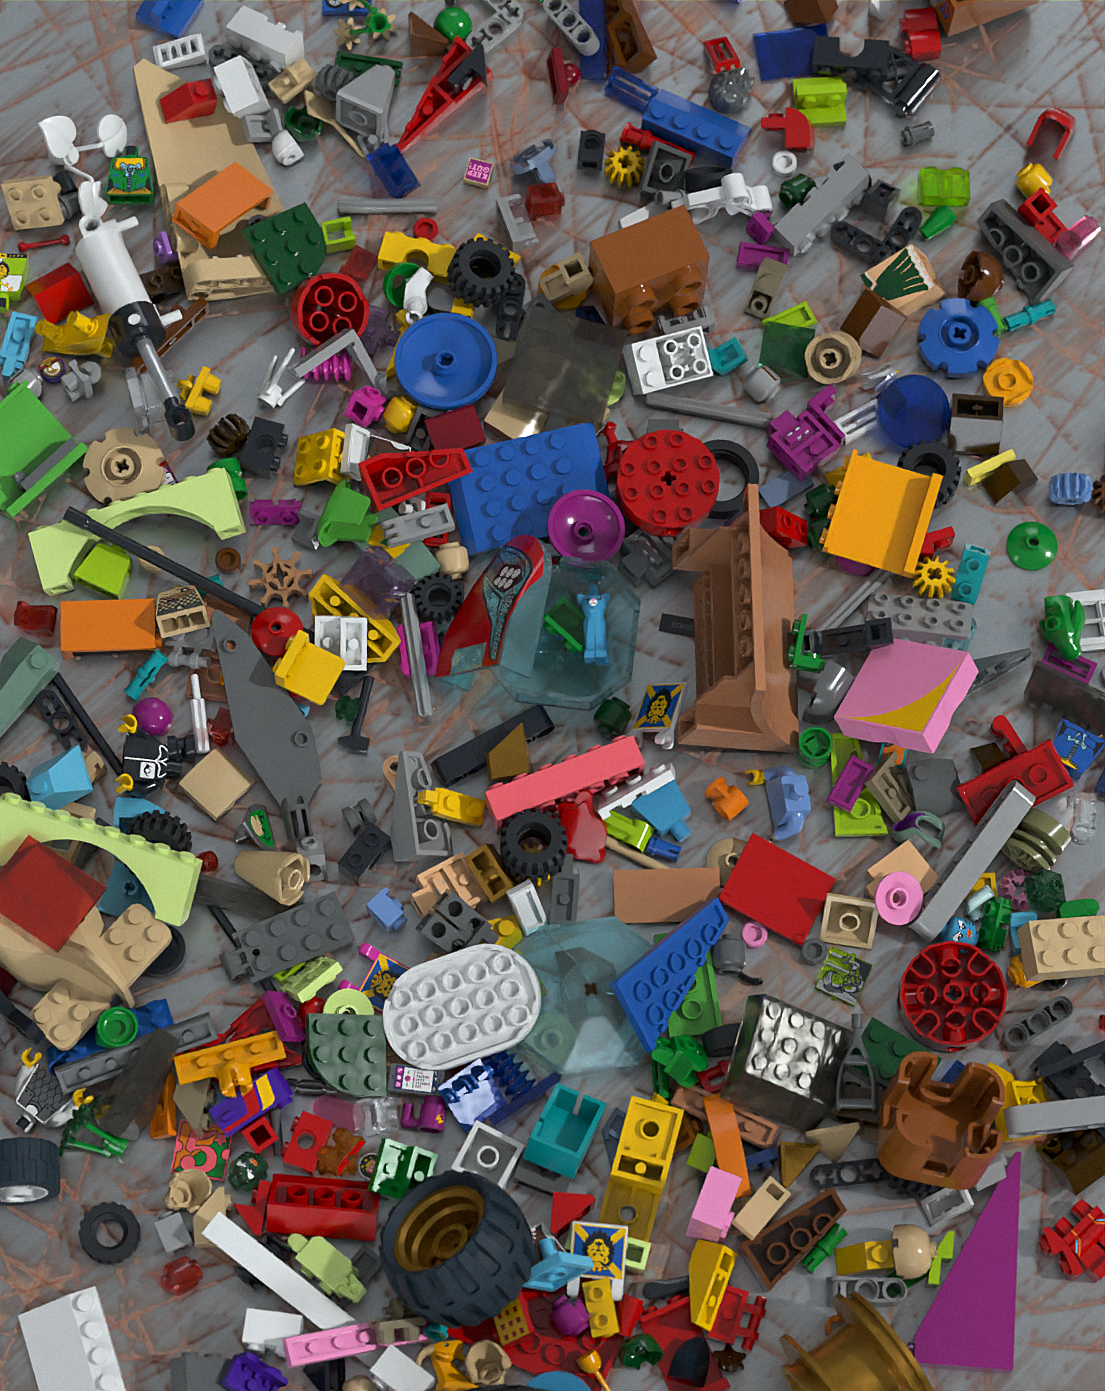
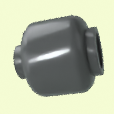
M722 935V939L717 940L716 944L713 945L712 965L718 969L720 974L725 975L739 974L740 970L746 967L747 944L739 940L738 935Z

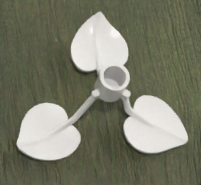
M114 114L103 116L97 125V136L101 142L73 147L72 142L76 137V128L70 118L66 116H52L40 121L38 126L44 135L45 143L49 150L50 162L53 165H64V170H70L87 179V181H83L80 184L78 190L82 215L95 214L101 217L108 206L105 196V185L101 181L94 182L93 177L72 167V165L79 159L78 151L103 147L105 156H118L123 151L127 141V129L123 119Z

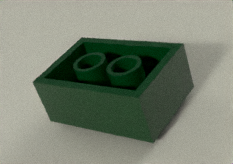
M874 1017L871 1018L861 1035L862 1042L872 1063L876 1086L883 1088L887 1087L902 1060L907 1055L917 1051L930 1052ZM855 1049L852 1055H862L860 1049ZM937 1056V1068H938L940 1062L942 1061V1058H940V1057H938V1056ZM867 1065L846 1066L845 1071L871 1086Z

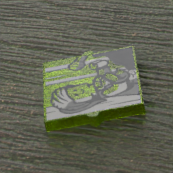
M833 947L814 989L831 996L833 1001L837 999L855 1007L873 965L857 958L855 953L849 954Z

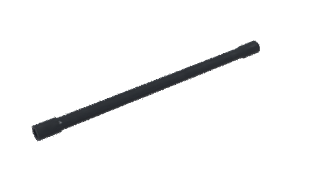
M71 506L68 507L64 514V521L82 530L89 531L255 618L262 611L266 610V608L101 524L89 515ZM275 625V626H273L274 628H276V629H278V630L281 629V626H280V625ZM303 627V632L309 634V642L315 645V632Z

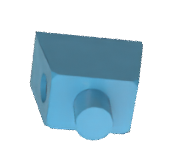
M675 780L668 782L648 795H641L630 805L631 813L639 820L652 826L655 830L654 834L660 836V839L671 832L680 843L692 833L684 823L690 818L691 810Z

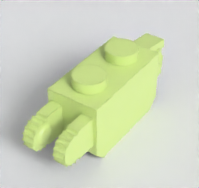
M298 1233L289 1236L288 1245L297 1255L295 1259L301 1265L298 1270L309 1280L313 1277L320 1282L318 1287L330 1296L334 1293L340 1299L344 1296L358 1303L366 1294V1288L358 1280L359 1270L353 1266L350 1259L325 1239L318 1236L308 1241Z

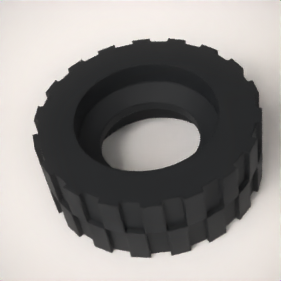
M102 1202L100 1205H94L89 1212L84 1214L83 1220L80 1221L78 1235L81 1246L92 1260H96L100 1264L114 1265V1263H122L126 1258L129 1259L134 1250L136 1251L138 1248L137 1244L141 1237L140 1226L133 1212L130 1209L128 1210L123 1204ZM106 1220H114L123 1228V1237L115 1246H104L96 1238L98 1226Z

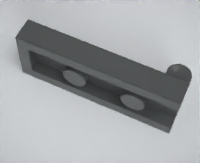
M70 437L27 477L21 471L16 472L12 476L13 482L24 494L78 444Z

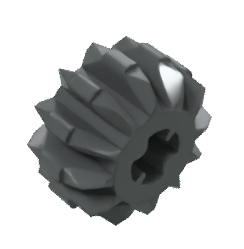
M327 64L325 67H322L316 77L315 89L321 92V96L328 98V101L332 100L336 103L338 90L355 80L356 77L353 76L352 72L347 71L345 67L341 68L337 64L334 66Z

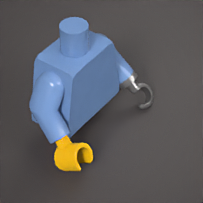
M787 766L768 768L764 772L756 769L747 770L745 774H754V780L747 782L748 785H761L765 780L767 781L765 784L774 827L771 830V834L767 835V841L770 843L773 840L779 842L799 833L802 830L805 819L811 812L809 787L806 777L804 775H797L794 770Z

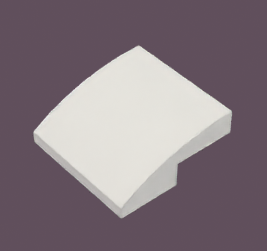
M315 615V645L344 659L345 667L343 670H367V618Z

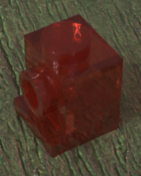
M556 182L527 186L525 206L531 221H536L537 217L561 214V209L565 206L564 193L559 191Z

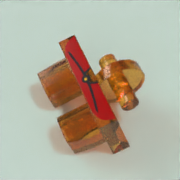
M337 1128L332 1134V1138L336 1143L335 1147L325 1145L316 1153L321 1163L316 1168L320 1175L329 1173L333 1176L342 1177L345 1173L354 1175L358 1170V1165L355 1162L358 1158L357 1153L366 1141L362 1136H353L347 1128Z

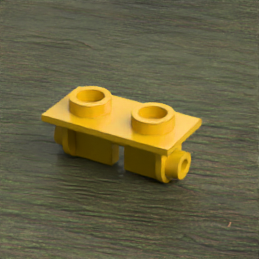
M609 1277L582 1283L586 1307L590 1313L589 1323L592 1338L614 1336V1333L619 1332Z

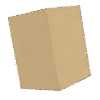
M827 893L823 906L819 939L828 943L872 949L878 918L875 900Z

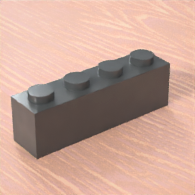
M1004 199L992 202L977 220L992 246L997 248L1003 257L1002 261L1005 266L1010 268L1016 277V283L1020 289H1024L1031 305H1036L1046 298L1075 267Z

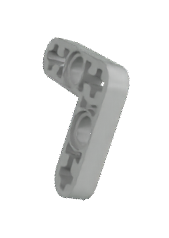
M480 0L494 15L467 37L466 44L474 50L472 43L478 44L481 42L487 54L523 23L524 9L516 0H502L500 3ZM508 10L512 14L517 12V18H515L514 16L509 18ZM492 25H497L502 31L498 35H492L488 29Z

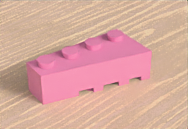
M710 1167L685 1237L695 1241L701 1239L713 1243H718V1241L724 1243L735 1214L730 1212L742 1178L715 1167Z

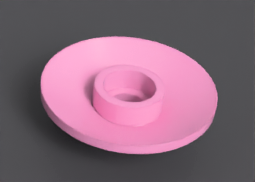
M901 871L892 872L883 877L875 891L874 899L877 912L883 920L890 924L903 925L911 922L919 914L923 903V892L917 879L911 874ZM894 893L896 894V901H895V902H893V894H894Z

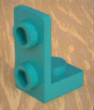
M965 544L951 598L971 604L976 603L991 550Z

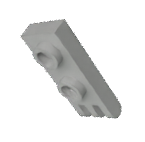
M447 503L380 523L381 529L386 530L383 533L385 539H389L386 542L388 548H394L455 530V524Z

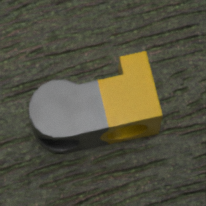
M442 289L432 290L427 297V309L431 315L438 313L468 314V317L472 319L475 307H473L472 303L464 304L462 298L458 300L455 295H450Z

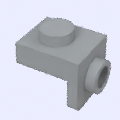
M272 108L267 115H244L241 119L247 142H273L274 137L283 131V120L279 116L277 108Z

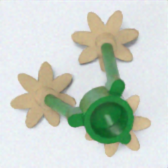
M341 0L343 4L349 2L350 11L355 8L357 3L360 7L367 8L369 13L365 18L364 28L353 27L352 18H349L346 23L342 19H338L340 29H334L332 32L340 36L337 40V45L340 46L345 42L348 50H351L352 42L360 43L359 38L356 36L358 34L374 32L373 39H377L382 33L383 37L389 40V31L398 30L397 26L390 24L395 20L396 15L392 14L386 17V10L384 8L379 13L377 8L373 7L366 0Z

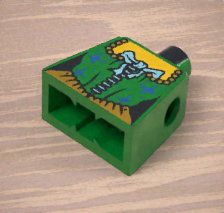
M125 146L123 148V157H114L111 160L105 189L108 205L155 204L148 158L138 157L139 149L136 146Z

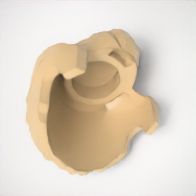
M185 1169L173 1173L168 1179L169 1190L164 1198V1202L167 1204L166 1207L168 1209H173L174 1211L187 1209L191 1214H194L209 1199L212 1187L211 1180H209L205 1172L197 1169Z
M482 1340L473 1344L467 1352L465 1359L467 1377L471 1383L483 1384V1386L504 1384V1375L511 1366V1360L497 1343Z

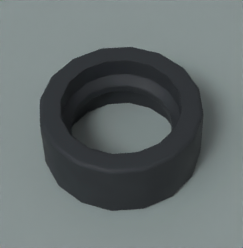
M724 167L688 169L685 171L686 191L695 193L722 186L721 179L726 175L732 174V169Z
M744 1022L715 1027L704 1032L701 1036L704 1050L708 1057L711 1058L742 1053L753 1048L756 1044L752 1026Z

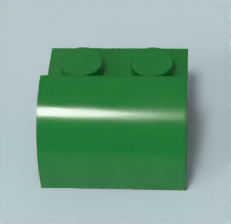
M382 1138L367 1191L384 1196L386 1200L398 1203L410 1188H415L425 1178L433 1175L438 1154L417 1146H407L388 1138Z

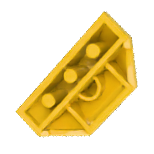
M323 574L309 592L308 596L309 601H311L314 624L315 615L367 618V663L387 661L401 643L393 624L351 587Z

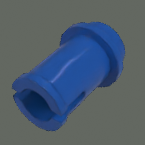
M657 836V838L651 837L646 851L651 853L650 856L655 854L677 862L679 855L671 853L669 850L679 854L682 846L660 840V836Z

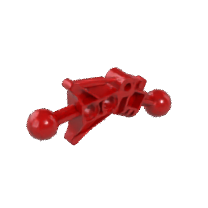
M262 995L230 1024L231 1027L226 1032L217 1034L218 1039L142 1066V1068L152 1069L159 1066L163 1061L174 1062L173 1057L225 1044L231 1034L233 1035L228 1043L260 1035L263 1031H276ZM314 996L312 999L299 1004L297 1017L302 1028L305 1027V1014L323 1013L326 999ZM283 1043L286 1058L253 1066L250 1068V1074L265 1073L275 1067L281 1069L293 1065L299 1066L302 1064L303 1058L300 1054L289 1050ZM210 1077L212 1082L219 1083L217 1077Z

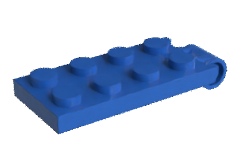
M166 998L153 1000L146 1005L130 1010L138 1018L139 1028L135 1038L174 1024ZM98 1021L71 1049L63 1051L52 1045L46 1050L45 1059L50 1074L57 1077L54 1070L55 1067L107 1049L96 1044Z

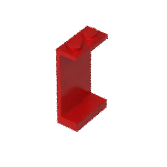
M678 1295L667 1300V1306L660 1309L657 1306H653L642 1312L643 1316L638 1320L642 1332L652 1335L664 1352L663 1359L657 1365L669 1391H729L731 1386L727 1377H723L716 1359L712 1355L709 1344L710 1365L704 1387L690 1385L691 1381L679 1378V1380H675L668 1376L673 1356L685 1341L693 1337H703L707 1342L702 1328L691 1322L690 1296L683 1298L682 1295Z

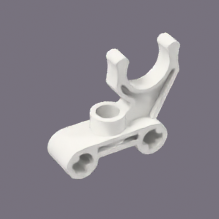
M732 173L724 176L721 179L722 186L687 194L671 202L672 209L685 204L687 211L691 210L689 213L694 225L714 217L721 208H725L730 215L742 212L752 216L758 211L763 215L765 213H770V215L773 213L768 188L766 186H755L753 188L746 186L741 173Z

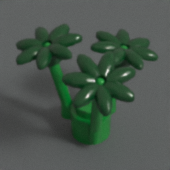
M102 1095L93 1098V1101L87 1107L85 1103H82L78 1110H72L73 1118L66 1122V1127L62 1134L63 1139L60 1141V1157H63L66 1147L73 1148L74 1146L101 1153L108 1158L111 1154L117 1157L122 1155L127 1147L129 1138L122 1135V1130L115 1127L99 1113L101 1110L95 1105ZM89 1114L93 1119L96 1117L109 1130L107 1132L102 1131L89 1123L85 1116ZM80 1128H87L102 1137L100 1144L104 1147L77 1141L75 1137L69 1135L72 1132L77 1134Z

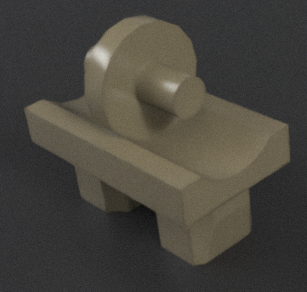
M398 1297L390 1299L388 1307H382V1314L390 1315V1317L368 1319L369 1328L375 1329L377 1344L387 1345L395 1343L394 1329L397 1328L401 1330V1341L419 1340V1326L426 1325L425 1319L421 1316L417 1317L416 1314L404 1315V1313L410 1312V1308L402 1304Z

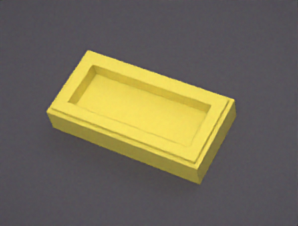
M1010 449L967 469L964 476L967 486H972L987 479L1008 461H1014L1016 458L1015 453Z

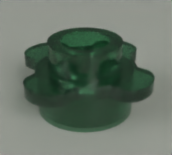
M349 695L340 697L335 704L337 719L342 720L344 718L348 722H352L359 711L361 699L358 697L352 699Z

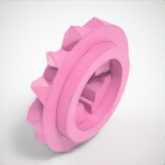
M1024 869L1011 870L1003 876L999 884L1000 897L1011 900L1010 906H1013L1012 909L1017 911H1025L1034 907L1042 893L1040 881L1034 876V873ZM1027 882L1025 887L1027 894L1020 893L1014 897L1017 889L1014 885L1020 886L1022 883Z

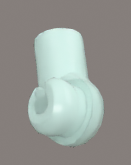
M985 885L967 899L965 913L974 923L983 919L982 904L994 896L993 891L988 885Z

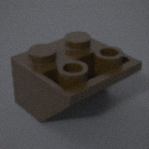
M953 393L949 403L947 450L952 448L955 453L999 455L1004 397Z
M1092 1129L1060 1132L1036 1149L1039 1156L1059 1182L1075 1196L1105 1175V1139Z

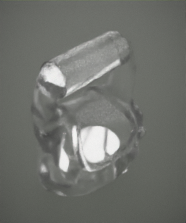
M363 1098L352 1106L354 1129L361 1136L374 1137L380 1134H391L399 1129L397 1106L394 1098ZM363 1105H368L371 1112L372 1129L368 1131L365 1130Z

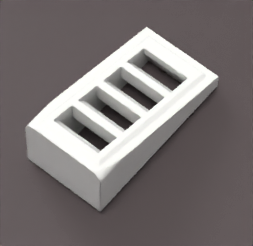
M201 33L153 47L156 66L164 70L206 63ZM196 47L197 52L192 53L191 48ZM181 49H186L187 55L182 56ZM171 51L177 52V58L173 59ZM164 52L167 53L168 61L163 62L162 53Z

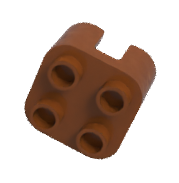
M925 1051L910 1053L902 1060L880 1099L877 1141L878 1159L889 1173L899 1178L954 1190L970 1189L979 1182L1003 1144V1132L990 1129V1125L1004 1104V1083L992 1068L976 1062H968L954 1083L930 1080L937 1068V1055Z

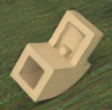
M580 252L557 262L560 270L538 280L547 300L551 304L571 294L577 296L588 289L593 283V277Z

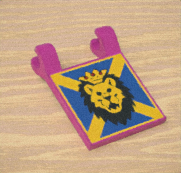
M363 943L359 949V955L374 961L360 988L347 980H342L338 991L341 989L360 991L369 999L373 1009L383 1014L385 1000H387L394 986L393 984L411 968L381 953L371 945Z

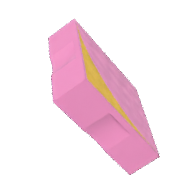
M893 638L894 644L871 650L834 715V719L846 737L871 742L892 743L901 748L934 754L950 725L954 711L963 701L979 671L969 652Z

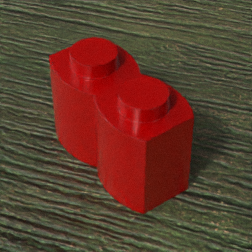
M934 7L904 10L903 18L899 19L900 32L905 33L906 40H903L904 54H909V57L916 61L940 59L942 48Z

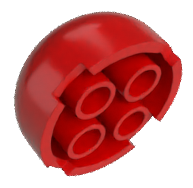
M326 272L313 275L302 282L292 298L290 314L292 324L298 335L308 344L319 347L345 328L354 329L358 337H360L368 322L369 304L354 279L343 274ZM317 306L321 307V311H317Z

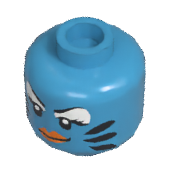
M952 916L938 936H940V943L955 941L976 946L979 932L976 931V926L973 922L958 916ZM960 949L958 954L963 955L967 950Z

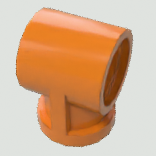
M722 776L716 779L704 792L706 798L713 800L712 805L717 813L728 822L749 805L745 795L736 786L731 785L729 787L726 784V779Z

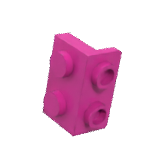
M433 621L419 624L427 677L435 675L440 653L436 623ZM399 625L397 626V633L401 640V643L398 645L401 653L400 668L405 676L411 678L404 626Z

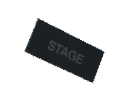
M662 613L659 631L695 638L694 619Z

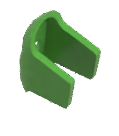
M344 478L336 485L317 523L318 541L324 547H328L338 540L367 542L377 524V514L368 511L371 503L369 497L353 491L348 478Z

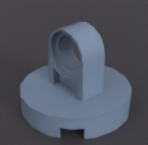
M552 139L542 140L543 146L536 147L533 144L513 158L514 162L509 163L514 174H522L531 170L535 179L543 188H547L556 182V177L547 163V160L557 151V147Z

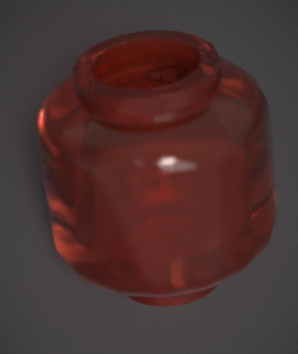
M187 1256L166 1263L163 1266V1275L160 1276L163 1289L166 1292L170 1290L176 1297L199 1288L200 1280L203 1279L197 1261L195 1259L191 1260Z

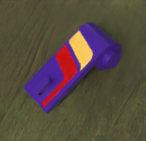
M277 1067L252 1081L253 1087L246 1095L242 1096L241 1090L236 1092L237 1098L228 1097L209 1110L227 1138L270 1109L278 1107L279 1110H283L294 1102L291 1097L295 1093Z

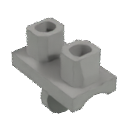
M75 359L69 362L70 371L60 377L64 385L63 390L72 402L82 395L88 400L94 396L91 384L100 380L102 375L101 368L95 362H86L79 369Z

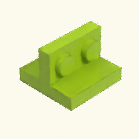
M842 76L792 79L794 109L806 115L812 122L813 127L846 126L845 99L847 87L846 83H842Z

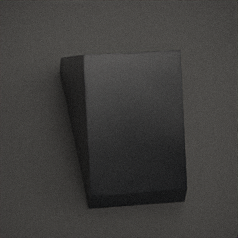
M878 179L867 191L861 212L884 222L901 189Z

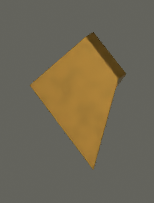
M522 722L492 751L486 754L489 780L513 781V778L520 774H533L531 755Z
M781 1141L777 1150L779 1154L780 1185L788 1190L816 1157L821 1147L814 1143Z

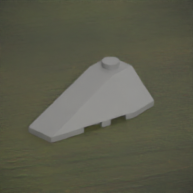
M399 752L391 828V841L395 862H419L454 856L448 823H443L441 817L432 815L433 812L430 811L431 806L417 803L418 792L431 791L430 786L432 784L421 752Z

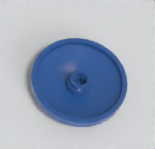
M455 313L429 315L416 321L401 336L395 351L396 376L403 390L417 403L436 410H455L476 402L491 387L497 372L496 347L486 329L467 316Z

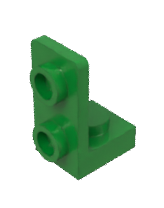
M802 613L798 619L793 621L791 634L795 635L794 644H790L788 647L786 659L790 660V668L820 674L824 670L826 660L819 659L820 655L810 652H804V655H800L808 614Z

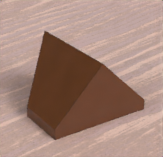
M785 0L783 3L792 24L799 22L828 24L839 7L836 0Z
M411 11L408 14L411 57L447 54L449 52V40Z

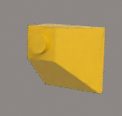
M1038 1080L1007 1082L1004 1104L994 1119L996 1131L1003 1132V1143L1019 1142L1048 1135L1009 1138L1003 1113L1004 1109L1013 1106L1049 1102L1043 1081L1040 1083Z

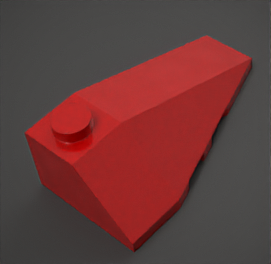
M463 448L382 453L358 463L363 489L366 497H369L371 501L370 506L375 514L473 472Z

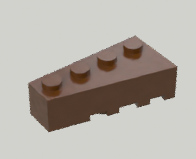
M831 1187L762 1229L753 1240L747 1238L736 1245L765 1293L769 1292L847 1209L834 1188Z

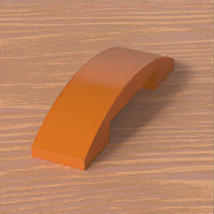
M729 1092L702 1097L718 1169L742 1178L734 1199L751 1196L747 1166Z

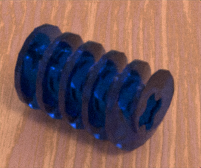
M509 1048L480 1058L482 1062L488 1061L486 1065H490L494 1070V1074H492L493 1079L501 1078L498 1086L500 1088L507 1087L504 1094L507 1097L513 1096L511 1103L524 1097L536 1082V1078L526 1079L530 1070L522 1072L519 1070L524 1062L514 1063L513 1060L518 1054L517 1052L508 1054Z

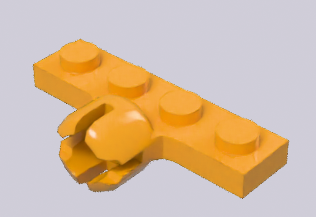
M272 1031L173 1058L180 1085L217 1077L222 1094L229 1098H237L234 1086L240 1085L242 1096L249 1093L253 1087L250 1074L251 1067L286 1058L277 1031Z

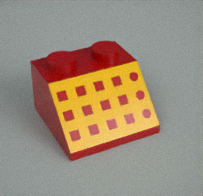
M522 1290L519 1291V1296L513 1302H510L501 1310L500 1314L492 1318L495 1327L490 1328L495 1343H500L502 1349L534 1340L535 1331Z

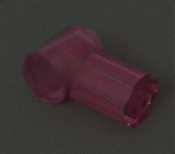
M1085 215L1069 230L1063 231L1059 235L1055 248L1069 261L1073 260L1076 253L1101 232L1098 221L1093 216ZM1063 244H1068L1071 248H1066Z

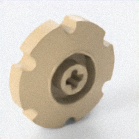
M117 428L106 432L105 441L98 442L95 440L84 457L83 468L90 472L89 476L84 478L85 484L90 493L103 505L108 501L132 499L138 493L156 491L165 481L166 470L163 467H159L160 462L165 460L161 448L146 433L141 437H137V432L134 428ZM127 466L129 467L128 470H123L122 472L120 471L121 468H127Z

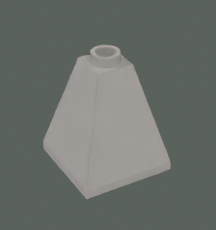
M375 65L338 90L336 94V122L367 137L374 134L378 137V142H381L394 88V70L387 65Z

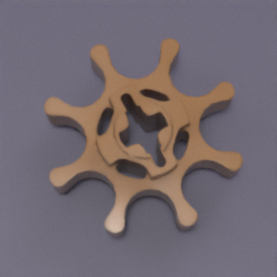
M273 547L272 554L274 560L271 563L263 564L257 558L253 560L254 568L262 571L263 575L257 580L250 579L248 581L249 589L253 590L261 587L266 590L265 596L260 600L262 607H267L271 599L279 598L283 601V608L290 610L287 600L291 595L298 594L304 600L308 599V591L302 589L298 584L303 579H312L313 571L310 568L304 571L295 568L296 563L301 560L299 551H295L290 560H282L278 556V548ZM278 571H280L281 576H283L284 587L280 586V582L278 580Z

